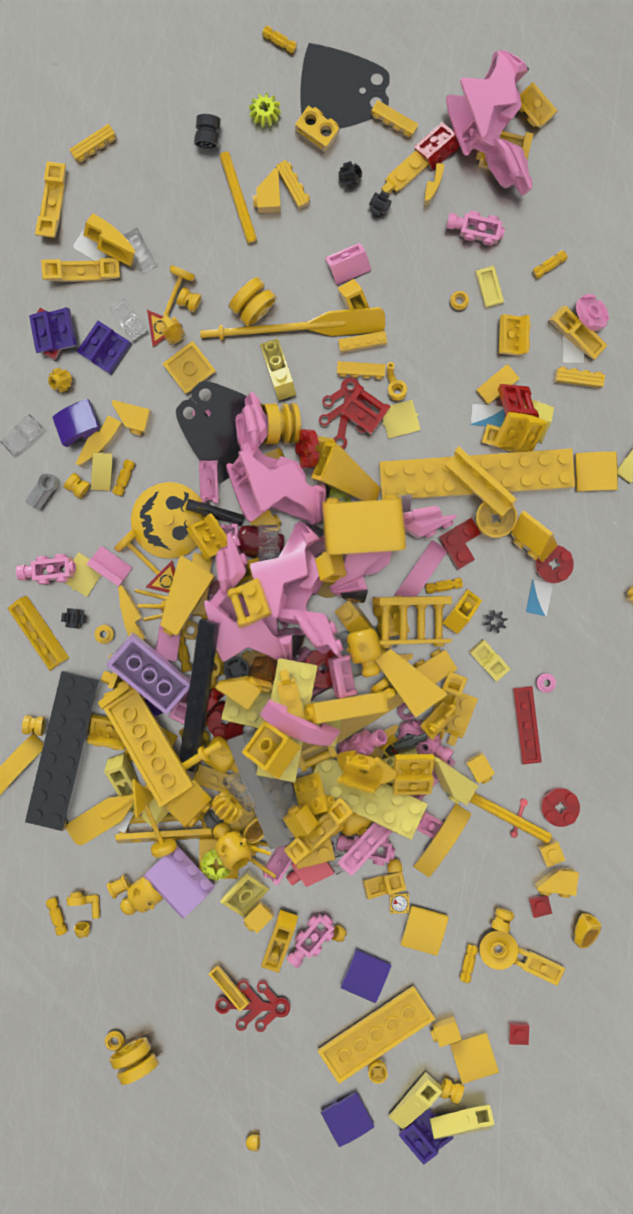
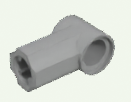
M49 473L41 474L38 478V483L25 502L40 511L51 493L58 488V478ZM48 477H50L52 479V485L47 488L45 486V480Z

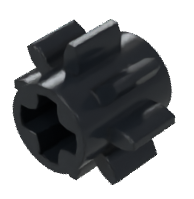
M349 161L340 168L338 176L341 183L344 185L349 184V187L358 185V181H361L362 170L358 164H352Z
M383 190L380 194L375 192L369 203V206L373 207L371 212L377 216L381 212L386 214L392 203L389 200L390 194Z
M67 608V613H62L61 622H65V627L80 629V624H85L86 615H81V609Z
M491 610V616L485 615L487 622L483 623V625L490 627L488 632L495 629V632L499 633V628L506 629V626L503 624L508 619L501 616L503 614L502 611L495 614V611ZM494 616L500 620V623H497V627L495 624H491Z

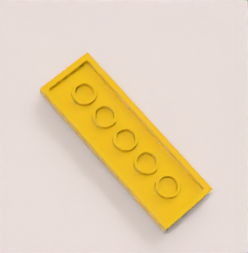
M131 689L103 708L159 807L163 808L195 787L146 701L137 690Z
M413 985L320 1047L318 1053L340 1084L434 1021L435 1017Z

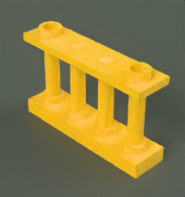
M452 596L373 597V605H380L381 639H378L380 647L391 648V644L433 643L435 647H443L445 643H452V639L443 638V608H445V604H452ZM391 605H398L399 639H389V609H391ZM409 605H415V608H417V638L407 639V609H409ZM427 605H433V608H435V638H425V608H427Z

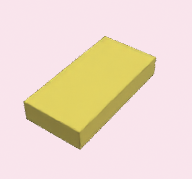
M495 266L476 270L475 274L485 309L504 304Z

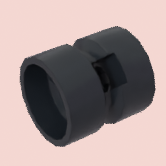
M199 114L196 116L195 127L198 131H196L194 136L195 146L203 149L218 148L219 134L217 133L220 131L221 119L218 116L212 114Z
M242 657L231 658L224 665V674L227 679L248 676L250 674V665Z

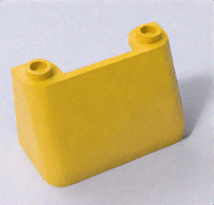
M386 494V498L375 501L343 503L338 498H327V501L322 502L324 548L327 554L338 555L406 549L402 498L398 497L397 494Z

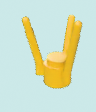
M139 589L134 590L136 593L165 600L161 601V604H138V608L161 609V612H164L168 596ZM163 613L145 617L143 621L162 618Z
M267 842L247 843L251 849L252 856H255L257 852L271 855L270 851L258 848V845L269 847ZM251 857L250 862L268 875L276 878L273 872Z

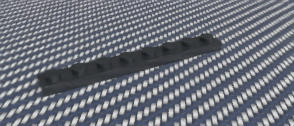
M205 618L199 619L179 757L181 763L198 754V748L202 746L220 626V623ZM200 762L188 768L187 771L192 773L198 772Z

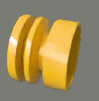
M275 403L262 404L261 408L264 414L268 416V435L264 439L263 444H278L280 437L284 444H288L289 441L292 444L298 443L301 417L297 403H290L289 405L282 403L280 410Z
M483 502L476 513V525L479 531L489 538L499 539L508 535L517 523L515 506L503 518L499 516L500 523L498 521L493 523L491 515L495 516L497 513Z

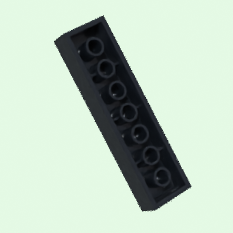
M66 670L61 671L25 819L26 823L59 831L66 829L85 755L87 738L90 733L91 717L95 713L102 684L100 678Z

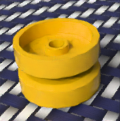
M255 277L247 282L234 295L228 305V308L234 314H241L240 320L247 327L260 320L277 300V296L270 289L264 290L265 284L259 277Z
M146 1037L125 1045L109 1057L108 1060L112 1068L119 1069L116 1076L121 1085L135 1082L158 1066L159 1061L156 1055L148 1053L151 1045Z

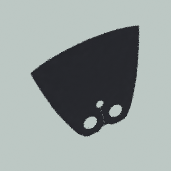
M309 43L301 74V115L309 105L311 108L319 109L323 113L322 116L328 120L329 118L334 120L339 128L374 118L371 114L373 107L370 105V100L373 97L381 98L382 103L389 106V98L386 95V88L389 85L390 79L389 73L382 66L355 54ZM375 73H379L383 77V82L379 85H374L371 82V76ZM361 87L366 88V92L363 94L359 91ZM313 119L306 120V124L313 125L315 124V121Z
M202 381L193 388L192 396L188 400L182 401L177 407L176 417L183 434L200 461L218 460L219 484L230 478L227 464H233L241 451L237 440L235 419L238 414L242 413L247 396L225 386ZM202 389L210 390L211 397L209 400L203 401L200 399L199 392ZM186 407H192L195 410V416L192 419L184 417L183 411ZM206 410H210L211 415L209 417H206L204 415V412Z

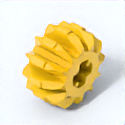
M224 790L211 802L215 815H218L220 820L222 819L225 823L233 824L237 822L245 812L241 800L230 791Z

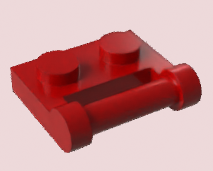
M500 384L498 392L506 416L508 412H514L539 418L538 411L535 410L531 399L530 387Z
M358 385L340 410V413L369 434H372L391 406L387 403H382L366 392L363 386ZM359 396L379 409L380 412L378 414L356 399Z

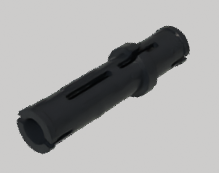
M188 499L186 504V511L202 514V517L212 513L216 519L238 524L239 526L243 523L244 514L212 506L209 502L202 503Z

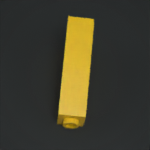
M325 442L311 478L355 500H377L381 487L338 444Z
M182 555L177 563L160 623L164 627L162 631L171 637L174 634L179 636L215 579L214 575Z
M383 648L381 656L375 659L376 664L415 718L447 696L444 690L392 649L386 650Z
M365 693L305 704L304 715L308 722L317 724L387 712L386 693Z

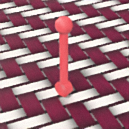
M526 799L520 800L519 817H522L524 807L528 805ZM514 827V830L511 831L510 835L513 838L518 836L517 827Z

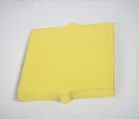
M413 400L391 405L382 423L385 426L388 439L421 430Z
M78 552L73 560L76 564L74 578H69L68 582L64 583L72 587V590H76L88 597L101 574L87 565L90 560L89 558Z

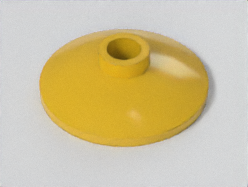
M498 930L486 934L480 943V956L483 962L490 968L503 970L513 965L516 961L518 945L514 937L509 933ZM498 945L502 947L500 952L495 951V947Z

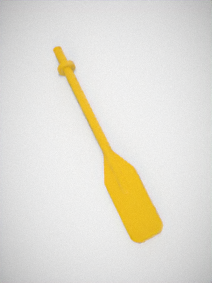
M380 307L328 311L307 322L225 329L223 325H219V329L200 330L201 338L220 337L221 341L224 340V336L295 330H311L328 336L375 333L385 329V312Z
M219 740L206 749L203 746L198 748V754L182 763L185 770L201 760L204 762L209 761L211 754L224 747L222 741ZM147 785L144 786L149 792H151ZM133 794L108 797L71 820L67 824L66 829L77 845H84L123 821L134 804Z

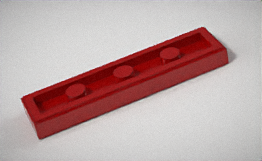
M533 686L513 688L522 765L541 763Z

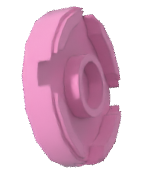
M583 295L576 302V311L579 319L592 331L603 329L607 326V321L609 320L605 304L601 300L595 299V295Z

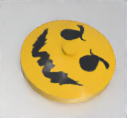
M164 482L151 486L138 497L131 513V528L136 533L135 539L144 550L160 558L175 559L181 555L185 556L198 547L186 530L189 525L205 519V517H202V514L185 510L188 499L202 502L193 490L179 483Z

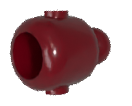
M245 525L239 529L238 538L241 545L238 547L241 553H245L250 558L266 556L269 549H274L277 552H281L284 549L283 534L270 535L269 529L261 526Z

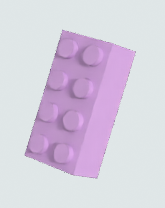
M134 632L127 637L107 660V667L166 715L189 690L190 679Z

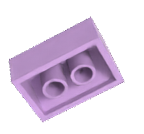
M178 845L172 853L161 857L143 875L182 919L215 888L213 883Z

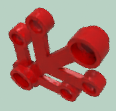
M353 377L345 378L341 383V389L331 396H325L322 400L323 406L326 408L332 407L334 402L345 396L344 403L328 414H322L319 417L320 425L328 426L330 421L341 415L338 434L333 440L335 442L338 439L343 440V445L340 446L343 450L347 447L345 433L348 418L342 415L340 410L358 385H360L358 380ZM349 383H352L354 385V388L352 390H349L347 388V385ZM359 396L356 399L371 409V405L365 402L362 397ZM325 399H331L332 403L330 405L325 404ZM323 417L328 418V422L325 424L321 422ZM356 425V430L359 433L363 434L366 432L365 430H359L358 425Z
M246 979L238 982V989L252 1002L243 1009L251 1011L245 1017L237 1019V1030L244 1031L247 1025L262 1011L270 1012L263 1019H258L255 1022V1029L258 1032H263L266 1026L276 1017L281 1018L289 1014V1001L282 997L277 998L268 988L267 981H259L257 990L259 993H264L271 1003L263 1002L249 987V982ZM245 983L247 987L242 989L240 984ZM260 984H265V985H266V989H264V990L260 989V988H259V985H260ZM220 997L216 1001L215 1009L220 1014H226L230 1009L238 1010L227 997ZM225 1001L227 1006H220V1002ZM279 1004H283L284 1009L279 1010L277 1006ZM242 1021L245 1023V1026L239 1027L238 1023ZM262 1022L264 1027L259 1028L257 1024Z

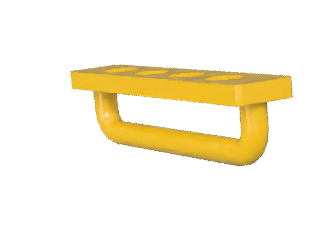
M202 813L198 817L202 822V829L160 831L162 838L172 837L175 840L212 838L213 830L205 824L203 819L205 814ZM167 814L160 822L178 820L172 814ZM132 816L129 824L147 822L141 816L136 819L135 816ZM126 829L125 833L119 831V834H115V840L118 844L154 842L158 840L155 832L127 833Z

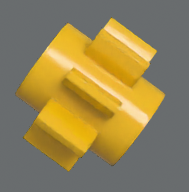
M60 367L53 369V372L49 373L50 376L48 377L49 386L54 390H59L60 393L67 391L72 383L71 374L66 369L62 370Z

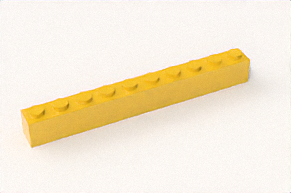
M440 648L430 654L431 658L428 660L421 659L414 663L415 668L434 683L445 678L449 671L454 672L458 670L445 649L441 651ZM398 693L387 701V712L342 719L336 744L403 704L404 702ZM319 747L302 755V758L305 761L327 751L328 747Z

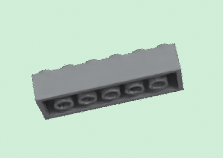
M253 728L227 740V743L269 849L285 846L296 839L283 818L287 815V810L293 805L298 806V802L291 781L256 775L258 765L242 754V751L258 730Z

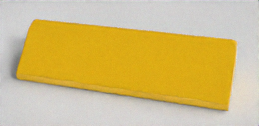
M28 596L19 598L7 608L49 671L69 659V656Z

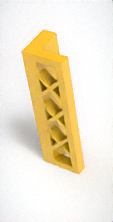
M460 447L455 450L453 457L445 464L449 471L501 518L516 504L517 499Z

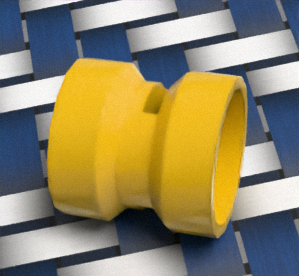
M183 287L178 295L176 304L181 307L185 306L194 313L200 304L202 295L192 293L190 289Z
M74 472L66 480L63 488L67 491H72L74 496L80 499L88 491L90 484L87 481H82L80 476Z
M386 677L370 688L373 693L385 692L387 701L397 694L396 690L390 687L389 680Z
M25 715L22 722V734L29 735L30 733H35L37 736H43L45 717L33 718L32 716Z
M496 908V918L492 921L491 927L498 931L509 933L511 929L510 922L514 920L515 914L502 908Z
M378 1058L368 1064L369 1079L373 1083H383L388 1075L386 1063Z
M445 1078L441 1085L442 1093L439 1097L443 1099L449 1098L453 1103L459 1104L464 1092V1085L459 1083L453 1084L451 1080Z

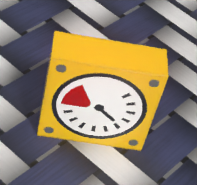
M409 893L389 895L390 914L409 913Z

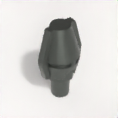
M426 733L417 736L416 734L406 735L394 742L393 745L396 752L409 751L428 739Z

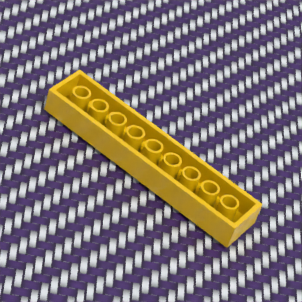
M572 448L469 455L510 493L569 490L575 487ZM452 457L379 462L381 500L386 498V494H397L398 496L412 495L411 500L477 495L445 467V464Z

